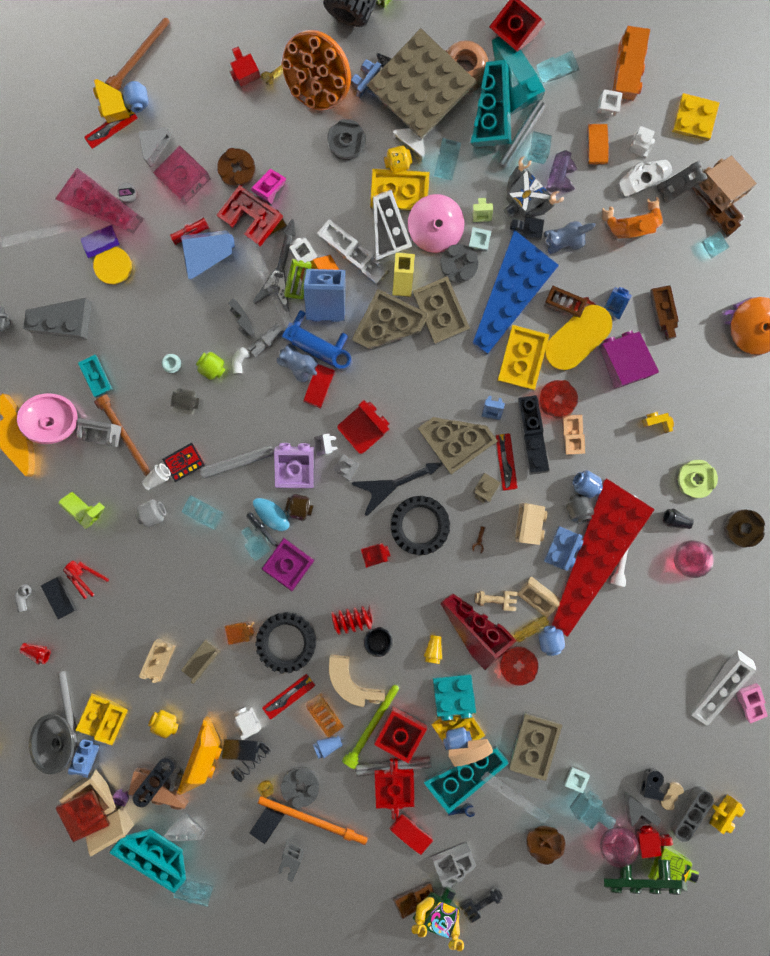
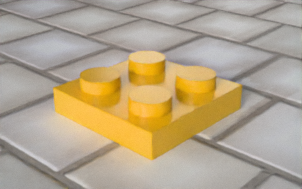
M683 93L678 105L672 132L709 141L720 102Z

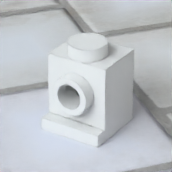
M603 90L599 97L596 113H600L604 117H612L619 113L622 93Z
M640 126L635 133L629 152L646 158L655 142V139H653L655 131Z
M306 237L296 239L291 243L292 246L289 247L296 261L302 260L307 263V261L310 262L318 258ZM302 251H306L307 254L305 256H300Z
M243 707L235 711L236 720L234 722L238 731H242L240 736L242 740L260 731L262 727L252 707L248 709Z

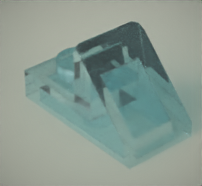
M533 131L527 155L528 161L531 160L545 164L550 153L552 135Z
M446 138L442 139L434 176L448 180L453 179L461 142Z

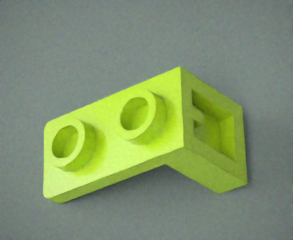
M70 492L58 503L85 529L96 522L105 509L100 502L94 507L92 505L88 507L73 492Z

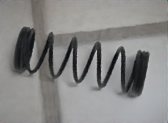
M260 742L259 748L265 753V757L258 754L260 762H255L257 764L261 763L260 757L266 758V754L271 753L269 747L263 742ZM242 761V763L247 767L249 771L248 774L244 773L240 770L238 766H236V768L242 773L243 778L240 775V773L234 769L231 771L232 776L238 782H242L244 780V774H250L249 768L255 769L254 761H252L254 764V768L249 767L248 765H246L244 761Z

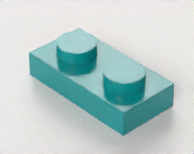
M97 355L78 362L95 398L113 390Z

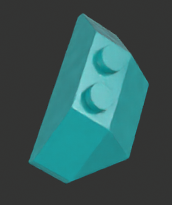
M152 829L126 835L118 840L109 852L172 893H175L186 880L183 849Z

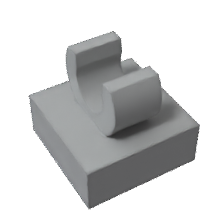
M322 434L314 437L317 456L326 455L337 450V447L331 446V440H335V436Z
M343 454L334 471L350 481L360 464Z

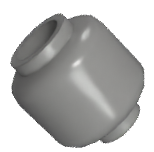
M152 499L138 506L136 519L139 524L150 528L164 521L166 510L160 501L157 502Z

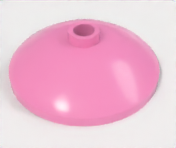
M433 194L423 197L415 203L409 213V235L413 242L424 251L431 253L445 252L451 245H456L463 234V213L458 204L447 196ZM437 220H440L442 223L440 227L435 225Z
M49 393L36 395L28 399L21 406L17 415V423L21 433L27 439L39 444H53L66 439L75 430L78 421L76 408L67 398Z

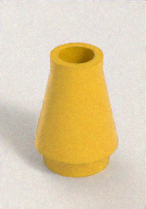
M430 635V640L423 656L425 657L424 662L440 664V660H442V637Z

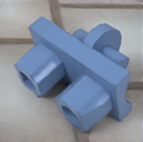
M366 59L360 67V70L367 75L363 80L357 74L351 79L350 85L356 90V95L359 98L368 89L367 84L380 71L382 65L379 62L374 64ZM369 89L368 93L372 95L373 92Z
M83 739L78 745L68 769V774H77L88 778L98 753L99 745H94L93 741Z

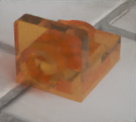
M248 621L225 626L228 645L245 641L249 642L252 640V636H254L252 624L249 625Z

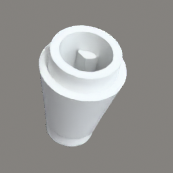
M164 464L155 465L142 481V485L147 490H150L167 481L171 473Z

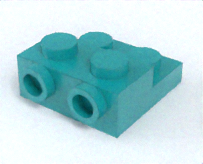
M462 675L433 678L437 718H441L442 721L453 720V716H461V719L473 718L472 715L476 714L472 676Z

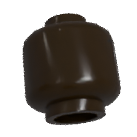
M293 494L291 498L288 497L284 512H287L288 518L305 521L307 516H311L314 505H310L311 500L309 497Z

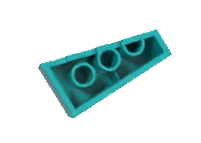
M506 60L486 62L477 115L474 121V131L470 142L474 148L512 144L509 67Z
M496 745L492 747L493 753L479 761L463 766L454 767L453 765L424 779L423 783L448 814L509 764L507 758Z

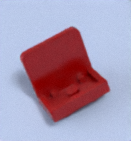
M365 400L337 426L338 430L359 454L366 452L390 431L388 428L390 423L383 415L379 417L375 413L377 408L370 401L367 403Z

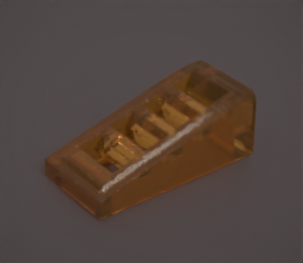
M321 693L306 703L307 710L328 738L344 727ZM325 708L327 709V711L318 716V713L323 711ZM329 715L332 716V717H330L328 720H326L325 722H322V720H324L325 718H327ZM334 721L336 722V724H334V725H333L332 727H330L329 729L326 728V727H327L328 725H330L332 722H334Z

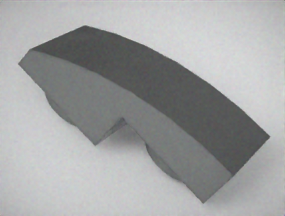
M233 298L228 304L232 307L230 311L237 318L241 316L237 321L240 326L238 330L247 337L249 334L253 338L255 333L252 323L240 304Z

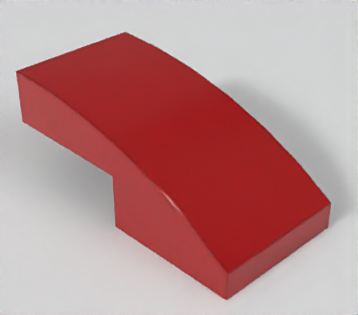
M318 364L315 369L317 374L312 376L303 402L321 408L336 370Z
M403 814L390 827V830L420 855L433 842L430 835L418 828L415 822Z

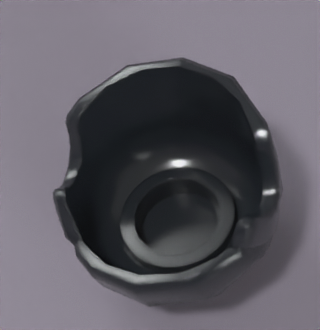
M382 627L369 630L364 638V648L369 655L374 657L387 655L393 646L391 634Z

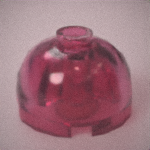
M688 540L680 544L676 549L674 564L676 569L684 576L699 578L707 575L714 566L715 557L713 551L707 544L701 541Z
M617 826L604 832L600 840L599 849L602 857L610 865L623 868L631 865L636 860L639 854V843L632 831L625 827Z

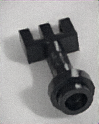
M499 888L490 889V895L475 904L470 898L459 906L461 910L468 908L464 911L466 917L473 914L468 918L470 923L481 918L479 910L486 907V905L488 906L494 901L496 904L501 903L503 895Z

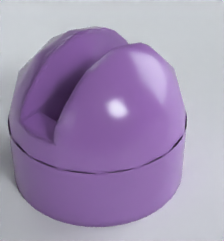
M123 789L117 790L112 797L114 803L118 806H126L129 800L128 792H122Z

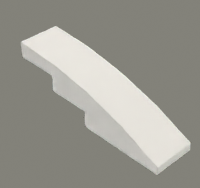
M330 219L317 233L328 245L377 286L390 272L386 266L374 258L373 254L362 247L356 239Z

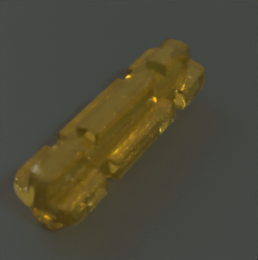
M546 616L538 618V621H533L523 627L522 631L518 630L515 632L514 637L517 642H522L525 640V637L532 636L550 623Z

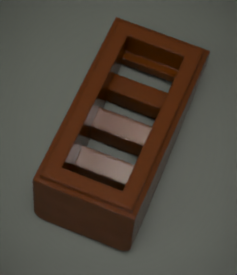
M552 285L544 306L580 318L588 300ZM555 294L559 295L556 303L553 302ZM562 297H565L566 299L562 306L560 305V301ZM569 300H573L571 307L567 308ZM580 302L578 310L574 311L576 303Z

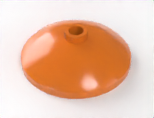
M754 297L748 299L737 308L732 317L731 335L733 341L738 348L746 353L760 355L770 352V298ZM766 323L767 327H766V329L764 330V329H763V326H764V324Z

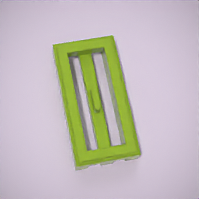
M292 259L284 291L285 297L303 300L306 270L311 269V262L307 261L306 263L302 260L296 261V259ZM296 266H298L292 293H290ZM305 267L300 292L296 294L302 268Z

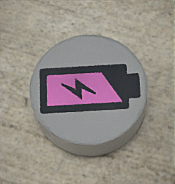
M122 183L117 189V195L122 202L132 203L137 198V190L130 183Z

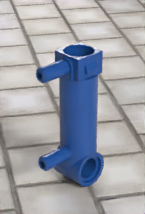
M300 310L294 322H289L282 338L339 371L349 369L352 363L351 356L347 351L342 350L348 335L341 333L335 346L300 327L306 315L304 311ZM345 356L347 362L344 365H339L337 363L338 357Z

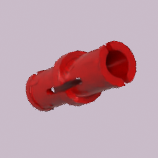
M203 217L190 225H184V228L170 234V237L176 246L182 242L181 236L198 234L209 229V226Z

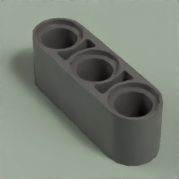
M697 786L691 791L671 823L672 833L682 842H687L693 837L713 805L714 798L704 787ZM701 794H706L705 799L699 801V796ZM695 810V815L688 817L689 812ZM681 827H685V831L678 834V830Z

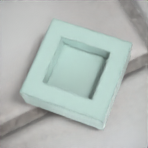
M473 227L469 247L487 251L491 231Z
M570 767L564 786L583 793L590 775Z

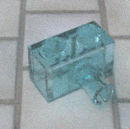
M584 790L583 793H579L570 806L575 817L592 830L598 822L609 830L616 823V819L605 812L606 809L602 805L603 801L591 790L588 792Z

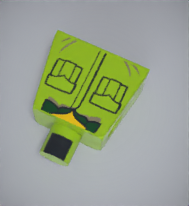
M660 846L662 856L654 858L648 874L649 879L657 880L659 878L658 860L664 859L670 860L671 879L683 880L685 882L688 880L693 883L698 881L699 872L691 869L692 862L686 856L669 846Z

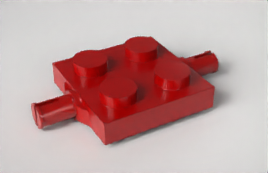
M393 758L390 759V769L375 770L376 809H390L392 820H395V813L396 820L399 818V809L415 807L414 770L398 769L397 758H394V765Z

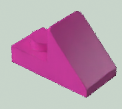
M269 169L251 188V191L261 199L272 204L275 194L285 184L286 178Z

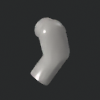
M22 585L14 595L18 613L27 610L25 601L32 592L29 585Z

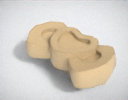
M676 782L669 783V787L666 789V793H664L663 801H659L660 805L665 810H674V802L678 800V795L684 793L683 787Z

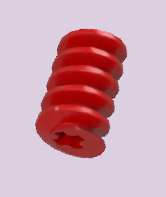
M370 605L368 611L365 610L364 606H361L360 612L354 607L352 614L349 609H346L345 615L339 610L338 616H335L334 612L331 611L334 630H336L338 635H341L342 629L348 634L350 627L353 632L357 631V626L361 631H364L365 625L369 630L372 629L373 620Z

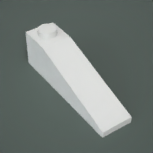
M737 650L723 666L691 715L708 726L756 672L754 661Z

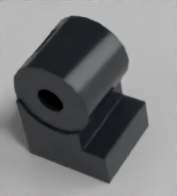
M655 768L647 769L643 775L640 794L646 798L663 801L664 793L660 790L664 783L663 774Z

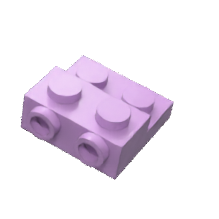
M280 443L279 446H276L274 450L275 487L313 488L314 447H310L308 443H300L298 447H291L289 443Z

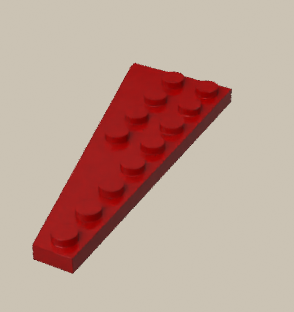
M607 478L603 483L602 491L594 508V514L591 516L592 519L583 538L582 547L577 554L552 626L562 630L563 634L567 637L655 510Z

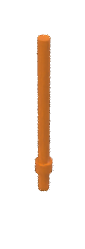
M262 796L259 797L257 804L340 835L347 841L353 840L363 845L367 843V837L355 833L350 828L344 829Z

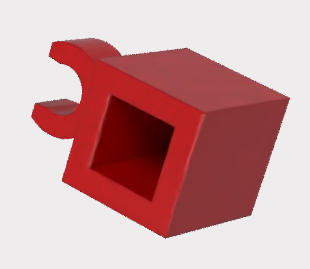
M239 46L233 48L232 52L236 60L230 63L232 70L229 71L233 81H238L240 87H243L261 78L251 53L243 57Z
M644 825L640 829H635L637 850L642 859L662 856L660 846L673 845L672 837L669 834L659 835L658 831L650 825Z

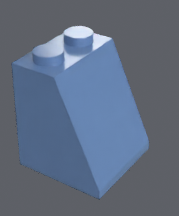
M224 230L181 236L188 279H193L232 254V248H235L232 234L229 235L228 231Z
M306 270L304 281L306 320L314 322L321 320H330L332 322L345 321V270Z

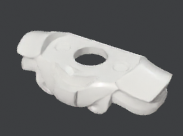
M666 159L655 162H640L626 176L620 179L618 183L619 190L623 196L635 194L669 177L672 174V166ZM643 172H648L651 175L649 183L642 182L641 175Z

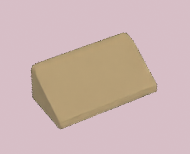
M530 577L517 593L519 597L546 618L554 612L561 601L558 596L533 577Z

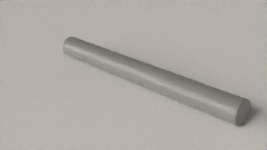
M61 671L58 672L65 720L73 731L74 748H77L78 743L66 672Z

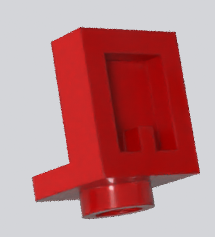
M383 542L361 549L366 568L388 562L387 557L391 556L388 545L384 546Z

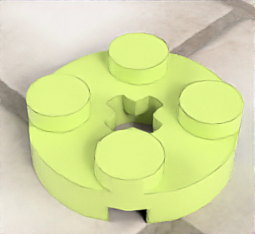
M692 460L680 467L677 481L683 494L692 498H703L715 489L718 476L714 467L708 464V462ZM696 473L699 477H702V481H699V484L693 481Z

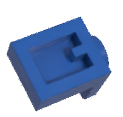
M615 287L604 308L611 316L620 320L632 295L623 287Z

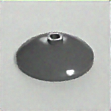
M55 714L45 715L35 723L30 733V757L35 767L44 774H57L63 771L70 763L74 753V734L69 723L63 717Z

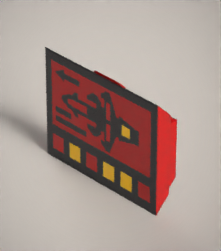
M192 442L162 459L165 466L169 469L174 482L205 466Z

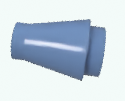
M339 736L317 740V743L313 744L318 759L322 757L324 759L342 747Z

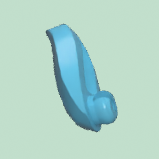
M256 498L253 501L255 511L264 524L277 531H285L289 528V519L278 505L262 498Z

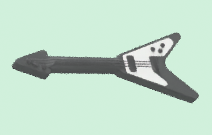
M291 219L283 231L285 238L277 268H275L254 298V304L275 294L285 311H289L288 297L284 296L286 287L284 268L292 237L296 235L293 219Z

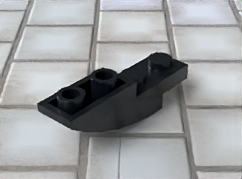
M537 395L518 398L519 416L529 474L547 473L550 469L543 437L544 430Z

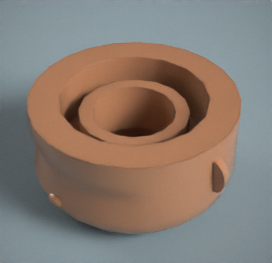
M467 40L456 42L445 51L457 63L462 60L472 63L474 69L468 71V73L476 80V84L466 93L469 94L482 86L485 65L489 60L486 52L479 44Z

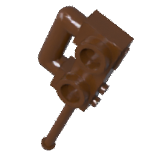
M696 187L692 188L707 205L706 215L718 225L727 237L741 226L740 222L743 221L744 215L734 204L727 208L734 216L732 219L724 211L722 212L716 204L712 205L711 202L709 203Z

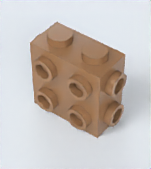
M731 155L725 160L723 158L720 159L713 168L708 167L703 173H706L708 179L700 183L699 186L723 212L748 195L757 183Z

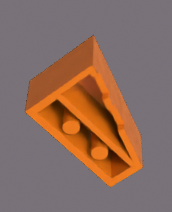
M627 26L619 41L612 91L621 92L622 99L634 101L637 94L641 93L642 82L640 81L645 70L644 60L650 35V29Z

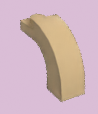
M330 655V679L333 687L343 699L360 707L365 706V699L369 700L370 703H380V701L385 700V690L362 688L352 681L349 675L350 656Z

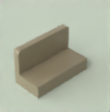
M205 640L181 671L192 679L191 683L194 684L221 651L208 640Z

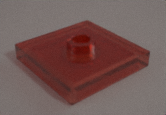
M93 789L63 802L55 808L72 842L110 825Z

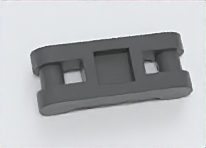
M700 161L691 164L686 169L657 185L658 190L664 196L662 197L664 203L677 198L708 179L706 173H703L701 170L702 165ZM693 172H694V174H695V176H696L695 179H693V177H692V175H691V173H693ZM671 185L673 186V188H674V190H675V191H673L672 193L670 192V190H669V188H668V187L671 186Z

